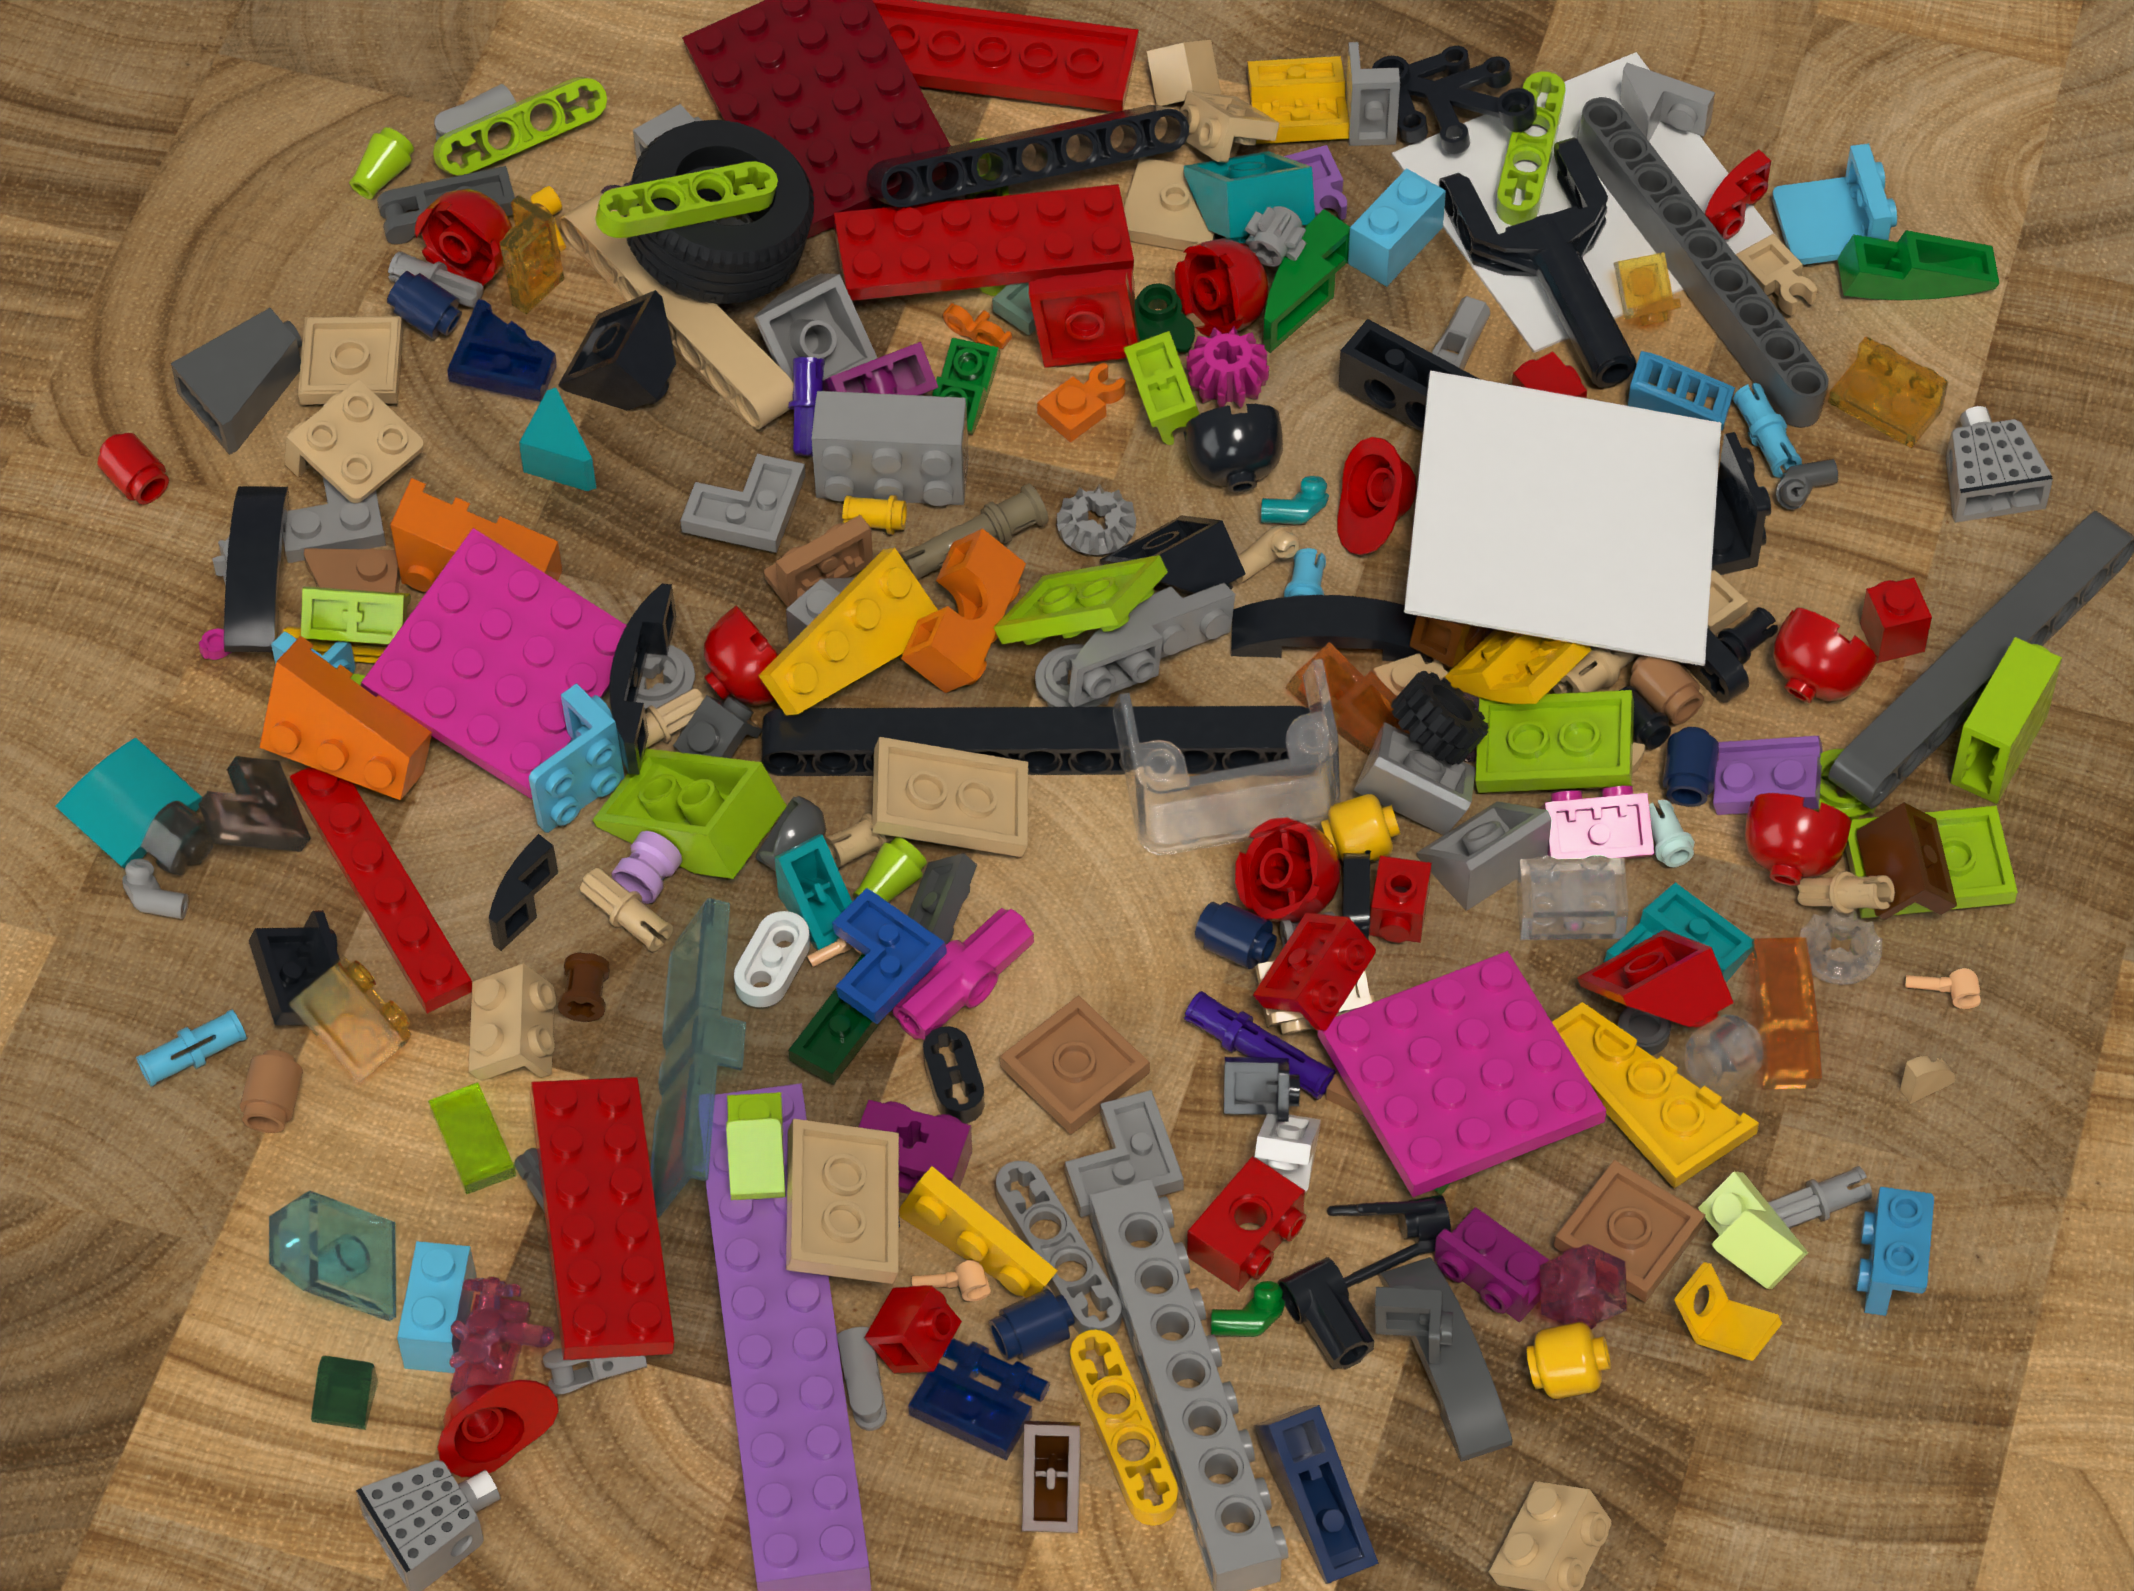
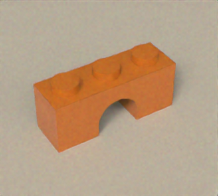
M983 528L954 541L936 581L952 594L957 603L958 613L947 606L918 619L901 659L944 693L964 685L974 684L984 673L987 666L985 657L991 644L998 638L993 627L1003 618L1008 605L1016 598L1020 591L1021 585L1018 582L1026 563Z

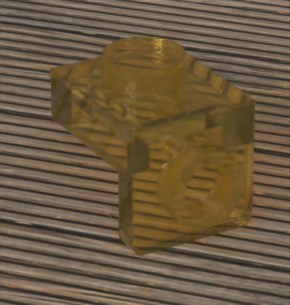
M1664 252L1614 262L1625 320L1639 317L1641 326L1669 321L1668 311L1681 308L1680 298L1673 299Z

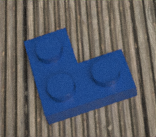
M868 888L832 922L834 933L865 955L836 985L838 997L876 1024L947 954L946 945L942 939Z

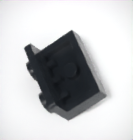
M312 911L304 927L255 928L249 939V944L274 1024H333L344 1003L350 998L351 980L349 974L343 971L337 953V937L334 930L329 928L324 911Z

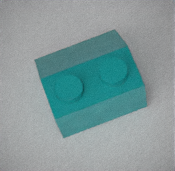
M1270 151L1229 158L1227 163L1209 161L1184 166V176L1208 230L1227 237V239L1246 243L1250 236L1245 230L1246 226L1255 212L1264 214L1267 207L1281 206L1292 210L1301 219L1302 226L1308 225L1315 218L1312 166Z

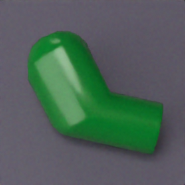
M1263 1281L1254 1287V1298L1242 1310L1212 1309L1211 1335L1230 1337L1260 1336L1283 1313L1285 1302L1282 1299V1288L1275 1282Z

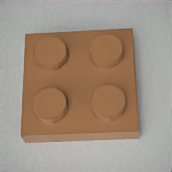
M1079 995L1000 1055V1067L1070 1135L1100 1113L1101 1103L1116 1100L1150 1073V1062Z
M1613 1160L1555 1236L1554 1247L1646 1303L1703 1227L1706 1214L1616 1160Z

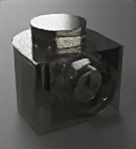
M173 801L163 807L155 816L141 847L157 858L156 863L160 868L171 874L183 875L188 866L200 865L210 854L214 846V827L183 802Z

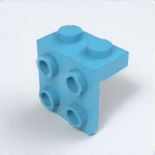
M1869 143L1850 146L1845 177L1782 185L1774 188L1772 202L1786 247L1803 265L1837 260L1853 234L1888 240L1890 228L1896 227V205L1893 198H1886L1884 191V168L1881 162H1875Z
M577 683L561 694L567 733L571 737V742L533 769L529 775L537 824L544 832H550L558 825L564 826L570 823L582 808L596 798L610 794L625 777L616 722L613 720L610 709L599 696L594 695L590 697Z

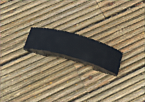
M238 486L231 518L227 556L224 609L225 652H273L271 644L277 639L279 609L277 596L283 532H286L289 499L288 487Z
M662 583L640 604L621 635L612 662L609 688L613 720L616 722L621 758L629 774H640L649 736L644 703L636 702L647 654L668 655L677 617L672 584Z
M1305 595L1270 599L1233 609L1231 656L1282 658V646L1383 649L1382 661H1397L1420 653L1424 662H1433L1432 657L1410 647L1417 615L1404 613L1405 605L1357 596Z

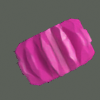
M1233 326L1229 333L1222 334L1214 327L1210 338L1198 336L1194 343V349L1189 350V355H1187L1188 383L1191 391H1199L1202 403L1215 399L1219 407H1224L1227 402H1234L1242 408L1245 398L1258 400L1261 386L1266 385V381L1269 378L1265 345L1256 344L1253 332L1239 336L1235 326Z

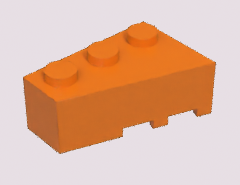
M411 478L390 524L402 584L409 585L418 591L427 592L473 528L556 581L559 580L562 573V564L558 541L499 516L497 523L491 522L468 512L469 502L455 497L453 504L447 503L424 493L423 490L426 484Z
M300 636L276 661L259 748L401 800L424 773L432 732L379 695L375 697L350 679L353 673L340 664L335 668L311 650L314 645Z

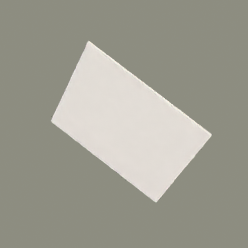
M1637 52L1564 82L1565 101L1556 142L1573 137L1577 139L1582 110L1589 100L1598 97L1610 98L1617 101L1623 107L1620 101L1623 69L1626 63L1649 70ZM1541 92L1538 97L1537 107L1545 108L1549 93ZM1485 114L1463 123L1468 128L1470 146L1459 154H1450L1444 151L1440 133L1392 152L1391 156L1402 171L1407 168L1439 186L1440 178L1455 173L1468 177L1497 233H1503L1506 227L1512 226L1503 222L1496 213L1497 191L1512 131L1500 122V118ZM1660 122L1649 142L1705 214L1715 190L1729 173L1700 135L1679 130L1671 125ZM1532 124L1524 132L1530 136L1539 137L1548 131L1541 125ZM1554 150L1537 217L1572 207L1557 180L1558 168L1555 162ZM1521 160L1514 164L1518 170L1523 172H1533L1539 168L1538 164L1531 160ZM1600 180L1608 195V201L1606 202L1607 213L1605 215L1606 225L1594 247L1583 256V260L1612 316L1616 319L1682 291L1683 288ZM1517 188L1514 205H1521L1524 200L1525 190ZM1746 204L1745 221L1740 231L1733 237L1724 239L1735 254L1774 234L1752 204ZM1444 208L1443 228L1532 352L1536 353L1569 339L1538 277L1502 275L1473 265Z
M1430 371L1404 613L1704 666L1721 423Z

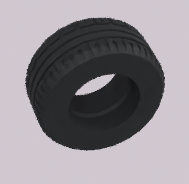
M704 120L672 128L656 137L654 141H651L638 158L630 185L754 161L771 167L777 174L778 183L773 202L768 208L746 213L754 222L744 225H722L707 221L628 237V246L639 264L663 286L679 295L700 302L716 304L741 303L765 296L782 286L790 278V275L795 272L802 256L814 213V192L810 186V180L798 160L778 140L759 129L738 122ZM712 189L697 191L701 198L722 199L721 195ZM667 198L652 200L654 206L660 210L672 211L677 208L676 204Z

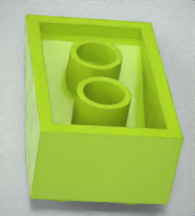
M647 748L644 753L640 774L628 773L592 820L596 827L631 844L640 832H655L672 842L682 855L680 867L694 874L734 879L765 835L771 830L787 805L762 762Z

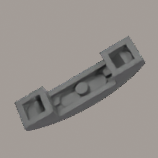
M1432 1258L1422 1259L1380 1273L1379 1279L1383 1287L1391 1288L1395 1285L1407 1284L1418 1289L1443 1290V1311L1453 1312L1452 1345H1441L1440 1364L1429 1363V1337L1411 1336V1339L1441 1404L1440 1416L1460 1462L1511 1446L1513 1439L1480 1347L1451 1287Z

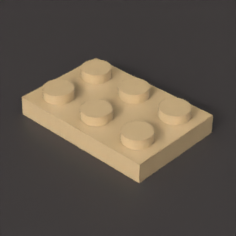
M879 737L874 747L872 833L1022 857L1028 846V762Z
M800 1119L792 1120L788 1129L786 1270L889 1284L894 1283L899 1273V1133Z

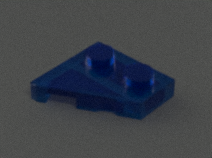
M478 299L447 372L449 382L541 402L556 369L557 362L556 355L552 350L540 341L530 339L526 331L513 321L509 324L505 323L492 313V307L488 302Z

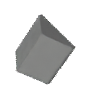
M1384 722L1354 791L1362 795L1373 794L1382 805H1392L1394 811L1442 835L1447 834L1466 813L1472 802L1476 768L1465 762L1459 765L1457 763L1452 765L1448 764L1446 759L1441 761L1435 757L1433 751L1427 753L1423 750V744L1418 740L1414 742L1409 737V734Z
M1497 801L1418 851L1417 855L1420 861L1432 863L1431 873L1467 911L1547 859L1552 818L1548 810Z

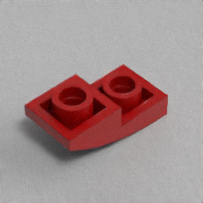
M1759 149L1745 158L1723 179L1708 203L1705 215L1724 239L1733 237L1742 228L1745 221L1746 204L1756 203L1767 192L1771 160Z

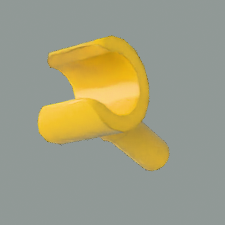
M547 186L531 196V215L536 222H542L555 251L562 252L566 249V245L553 215L562 211V203L554 189Z

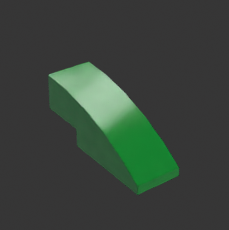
M1325 209L1305 227L1306 231L1301 239L1307 244L1297 260L1293 261L1285 256L1275 274L1268 294L1264 315L1263 345H1265V350L1269 353L1275 350L1334 298L1335 273L1348 263L1350 226Z
M1905 230L1898 242L1853 234L1837 258L1843 296L1877 300H1926L1994 290L1999 285L1993 246Z

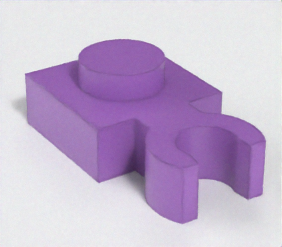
M1324 145L1284 156L1312 166L1315 217L1324 208H1332L1337 211L1341 220L1346 219L1347 199L1341 193L1343 192V178L1328 146Z

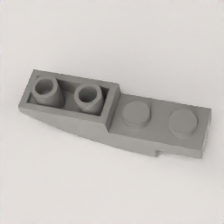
M1225 583L1182 598L1172 587H1168L1154 593L1150 598L1139 603L1129 613L1130 619L1123 626L1109 632H1103L1100 628L1082 647L1072 663L1068 702L1073 707H1077L1137 683L1145 682L1158 676L1161 658L1229 633L1231 630L1235 593Z

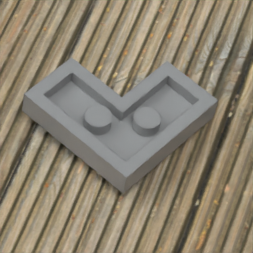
M757 454L743 492L695 482L680 520L682 532L777 553L805 478V464Z
M323 477L328 504L287 511L286 532H283V541L288 563L304 561V548L370 549L386 546L376 490L362 502L352 503Z
M1152 1090L1101 1103L1100 1114L1113 1149L1065 1162V1174L1080 1217L1090 1215L1089 1195L1148 1179H1152L1158 1196L1184 1189V1178Z

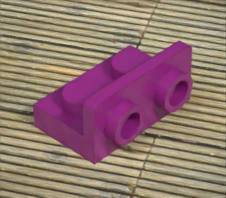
M1476 1207L1452 1233L1443 1229L1436 1237L1434 1261L1438 1264L1440 1270L1449 1279L1458 1283L1463 1281L1477 1291L1492 1310L1500 1314L1506 1312L1519 1323L1560 1279L1561 1268Z

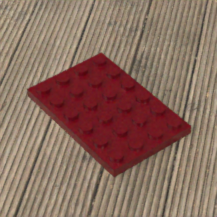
M764 0L682 37L686 50L722 120L738 122L759 129L778 140L794 155L806 172L814 192V213L807 239L833 228V213L875 209L885 204L875 200L867 188V175L876 163L886 159L951 146L873 0ZM943 162L934 168L932 172L933 182L946 177L947 169ZM898 171L893 173L887 181V191L890 196L896 194L902 185V178Z

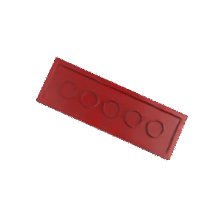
M873 0L918 86L1113 112L1124 110L1139 43V29L913 0Z
M1119 184L925 203L909 207H885L833 213V225L842 279L852 301L1029 283L1036 281V279L1050 278L1057 275L1067 276L1132 268V271L1134 270V256Z
M638 1077L531 1082L530 1098L563 1360L673 1354L675 1341Z

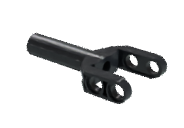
M1573 137L1554 144V157L1558 168L1557 180L1572 207L1555 213L1540 215L1532 220L1506 227L1505 232L1500 234L1497 233L1468 177L1455 173L1440 178L1439 187L1446 191L1445 211L1472 264L1502 275L1537 276L1592 383L1596 384L1597 387L1606 388L1626 380L1635 371L1637 365L1635 357L1583 260V256L1594 247L1606 225L1605 215L1607 213L1606 202L1608 201V195L1579 141Z

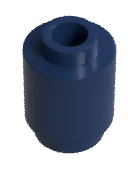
M409 271L404 272L392 287L387 298V304L394 307L395 315L400 316L432 339H435L441 333L448 336L456 327L462 315V312L457 309L460 299L421 273L415 276Z
M1685 727L1668 738L1663 787L1667 790V798L1680 806L1695 807L1703 805L1707 801L1708 795L1714 790L1719 743L1702 728Z
M1210 902L1200 915L1195 930V938L1204 943L1206 950L1248 969H1253L1259 962H1267L1277 942L1276 935L1272 934L1273 924L1271 921L1228 902H1224L1221 905L1216 902Z
M1045 1289L1000 1309L999 1316L989 1320L993 1339L1005 1360H1010L1016 1356L1023 1360L1070 1338L1068 1327L1075 1324L1073 1313L1064 1296L1058 1295L1055 1297L1049 1289Z

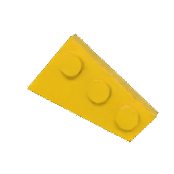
M933 1166L918 1181L899 1208L900 1218L962 1258L974 1260L981 1264L984 1272L1000 1281L1007 1290L1015 1295L1027 1298L1041 1292L1058 1271Z

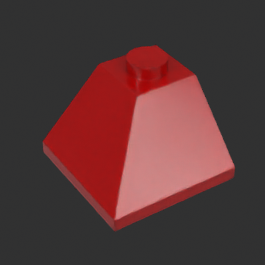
M1665 929L1577 977L1580 986L1587 990L1687 1027H1701L1711 1023L1719 1016L1718 1011L1734 1003L1712 947Z

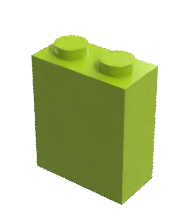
M2017 637L2013 639L1963 725L1950 784L1998 804L2048 716L2062 657L2051 653L2041 645L2030 644Z

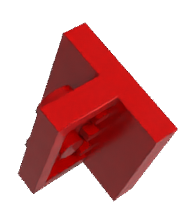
M1132 268L1103 270L1067 276L1057 275L1029 282V298L1044 367L1127 358L1124 347L1140 342L1135 318V281Z

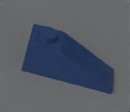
M1320 1405L1303 1406L1254 1425L1276 1484L1325 1584L1379 1564Z

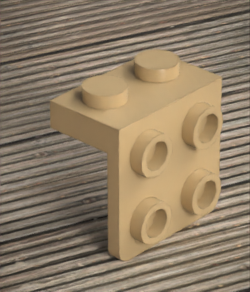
M357 379L344 391L333 395L323 408L307 421H302L291 430L286 437L285 465L297 477L313 466L346 499L352 503H360L422 452L423 439L361 380Z

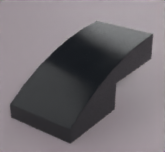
M539 834L524 848L510 866L492 902L489 923L493 945L500 951L537 919L534 895L558 874L554 845Z

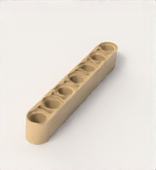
M599 193L560 218L561 229L570 245L627 302L654 290L662 296L673 349L749 425L759 430L790 410L788 403L793 401L794 386L790 377L716 303L700 302L679 295L663 286L639 264L628 246L627 238H614L601 232L596 225L595 217L600 197L603 193Z

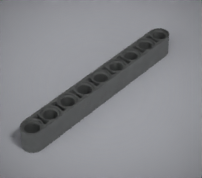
M1605 97L1593 98L1586 102L1582 110L1577 140L1581 144L1597 176L1752 381L1763 387L1764 393L1776 413L1780 414L1787 424L1794 427L1803 428L1816 423L1821 416L1829 384V378L1824 369L1624 108L1617 101Z
M2098 511L2088 515L1840 753L1830 769L1828 779L1869 808L1877 807L1967 720L2013 639L2017 637L2030 644L2043 646L2127 564L2134 553V535Z

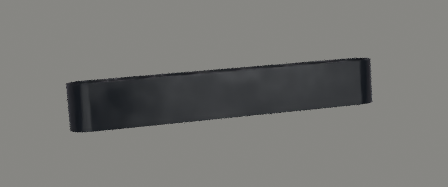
M1147 105L882 160L870 169L867 175V188L875 200L895 207H909L1171 152L1179 149L1186 142L1189 135V124L1187 118L1178 110L1159 105ZM1161 117H1165L1167 131L1161 139H1157L1155 125ZM1121 126L1124 132V139L1114 149L1111 144V134L1116 127ZM1077 135L1080 141V148L1074 157L1069 158L1066 152V145L1072 136ZM1033 144L1036 151L1035 159L1030 166L1025 167L1022 162V153L1028 145ZM988 153L991 158V167L986 175L980 177L977 171V163L983 154ZM943 162L947 169V175L940 185L935 186L932 181V172L939 163ZM898 171L902 178V185L896 194L890 196L887 191V181L893 173Z

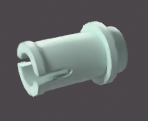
M1658 800V805L1663 813L1660 816L1652 802L1649 804L1652 837L1656 843L1654 853L1657 859L1668 867L1684 865L1694 855L1693 848L1695 842L1691 834L1683 831L1670 801Z

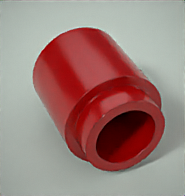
M134 433L115 434L102 444L97 465L127 499L136 500L139 504L146 505L155 501L164 493L169 484V478L165 474V466Z

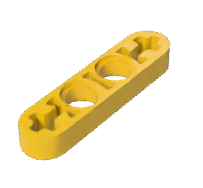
M1096 1329L1085 1331L1079 1334L1071 1345L1070 1365L1072 1374L1129 1511L1142 1524L1150 1526L1162 1525L1171 1520L1176 1513L1178 1506L1177 1482L1118 1343L1112 1335L1105 1331ZM1089 1350H1095L1098 1356H1104L1105 1377L1098 1380V1372L1094 1362L1091 1359H1086V1352ZM1109 1393L1122 1394L1130 1402L1129 1407L1124 1412L1115 1415L1104 1412L1098 1403L1103 1396ZM1137 1439L1148 1446L1149 1453L1141 1460L1129 1461L1121 1457L1118 1447L1126 1440ZM1149 1473L1150 1483L1154 1492L1157 1495H1162V1504L1153 1506L1150 1499H1144V1482L1142 1477Z

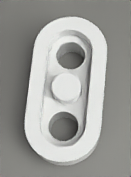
M780 911L768 915L759 924L734 970L736 993L747 1005L760 1008L776 1004L784 997L810 949L809 927L801 916L793 912ZM782 941L792 943L789 947L785 948L776 946ZM758 982L769 983L766 987H754Z

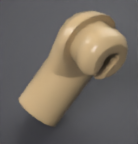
M1271 527L1254 544L1238 555L1246 574L1235 581L1243 583L1279 557L1281 559L1293 557L1299 548L1297 536L1292 534L1291 529L1288 527Z

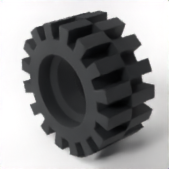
M1427 671L1418 672L1391 703V708L1394 709L1392 711L1393 716L1400 720L1398 724L1403 730L1410 732L1409 737L1414 742L1418 740L1422 743V749L1427 753L1433 751L1437 759L1441 761L1446 759L1448 764H1461L1487 735L1489 728L1488 723L1483 721L1485 717L1482 712L1474 709L1476 707L1475 703L1472 700H1466L1463 697L1465 694L1459 688L1453 689L1450 681L1445 678L1440 680L1438 675L1433 672L1430 674Z

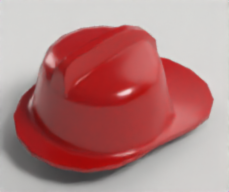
M1370 437L1361 440L1350 451L1344 465L1337 533L1341 544L1353 554H1369L1382 546L1392 533L1395 523L1411 508L1416 497V476L1411 466L1400 458L1396 448L1386 439Z
M515 1380L495 1385L477 1384L463 1389L447 1405L443 1419L444 1429L441 1432L437 1446L439 1460L446 1464L451 1473L460 1477H472L483 1470H486L488 1473L496 1471L515 1454L542 1436L554 1424L559 1412L557 1396L550 1387L531 1380Z

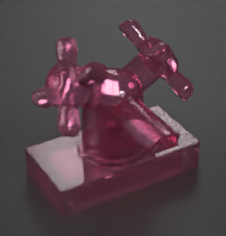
M497 1277L466 1279L463 1282L462 1290L480 1292V1295L476 1294L472 1311L467 1317L465 1325L461 1321H454L451 1325L452 1334L461 1340L459 1351L454 1353L449 1360L450 1366L456 1368L450 1387L452 1399L463 1389L477 1384L495 1385L513 1381L522 1345L543 1348L552 1343L554 1332L551 1327L529 1324L531 1309L528 1302L502 1298V1296L520 1297L521 1288L519 1285L507 1284L506 1281L500 1280Z

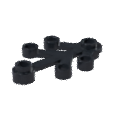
M1450 46L1440 54L1408 64L1402 57L1391 55L1377 60L1372 68H1399L1398 126L1401 138L1409 143L1419 142L1428 135L1426 117L1422 112L1415 110L1410 95L1427 99L1441 128L1440 138L1444 151L1450 154L1462 153L1470 146L1468 128L1465 124L1459 122L1452 106L1500 118V122L1512 132L1528 130L1537 117L1534 95L1526 89H1510L1499 98L1467 90L1483 83L1491 88H1502L1508 85L1512 80L1510 62L1504 57H1491L1482 65L1470 68L1468 51L1462 46ZM1441 71L1447 75V77L1435 81L1425 79Z

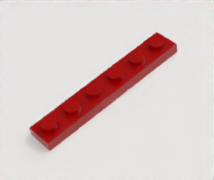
M310 766L290 775L293 790L425 1012L428 1014L471 993V978L354 784Z

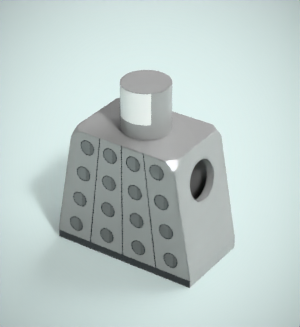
M1983 406L1972 407L1964 411L1960 416L1962 427L1951 431L1946 454L1954 522L2046 509L2053 478L2023 424L2015 419L1992 422L1988 409Z
M435 1460L356 1490L364 1519L408 1591H423L479 1548L484 1539L476 1512L501 1499L495 1483L486 1470L457 1484L446 1464L440 1460Z

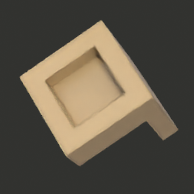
M1211 40L1184 42L1147 51L1157 105L1166 106L1184 102L1187 91L1221 94Z

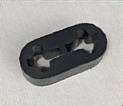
M1707 628L1705 665L1700 666L1681 662L1711 695L1720 702H1729L1745 692L1749 687V678L1741 662L1709 628Z
M1344 853L1342 916L1349 917L1369 940L1370 854Z
M945 1026L934 1029L924 1040L923 1053L924 1066L940 1114L953 1116L962 1123L968 1124L975 1121L982 1114L985 1107L984 1085L967 1035L958 1028ZM949 1047L950 1051L955 1053V1066L947 1067L945 1057L939 1052L940 1048ZM960 1083L965 1097H968V1103L959 1104L958 1100L953 1098L954 1084Z

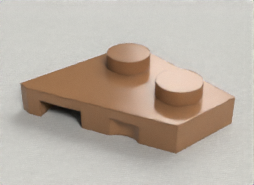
M304 548L306 567L309 573H312L317 586L320 588L389 593L399 592L400 573L395 550Z

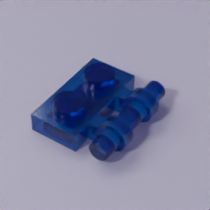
M952 1338L943 1357L957 1363L956 1368L952 1370L938 1363L934 1372H928L908 1405L909 1415L1007 1461L1024 1432V1422L1030 1421L1032 1418V1406L1017 1399L1024 1394L1042 1402L1049 1390L1050 1382L1034 1375L1032 1367L1019 1361L1012 1365L990 1355L989 1348L972 1341L968 1345ZM981 1374L1000 1383L1001 1386L996 1390L974 1380V1378Z

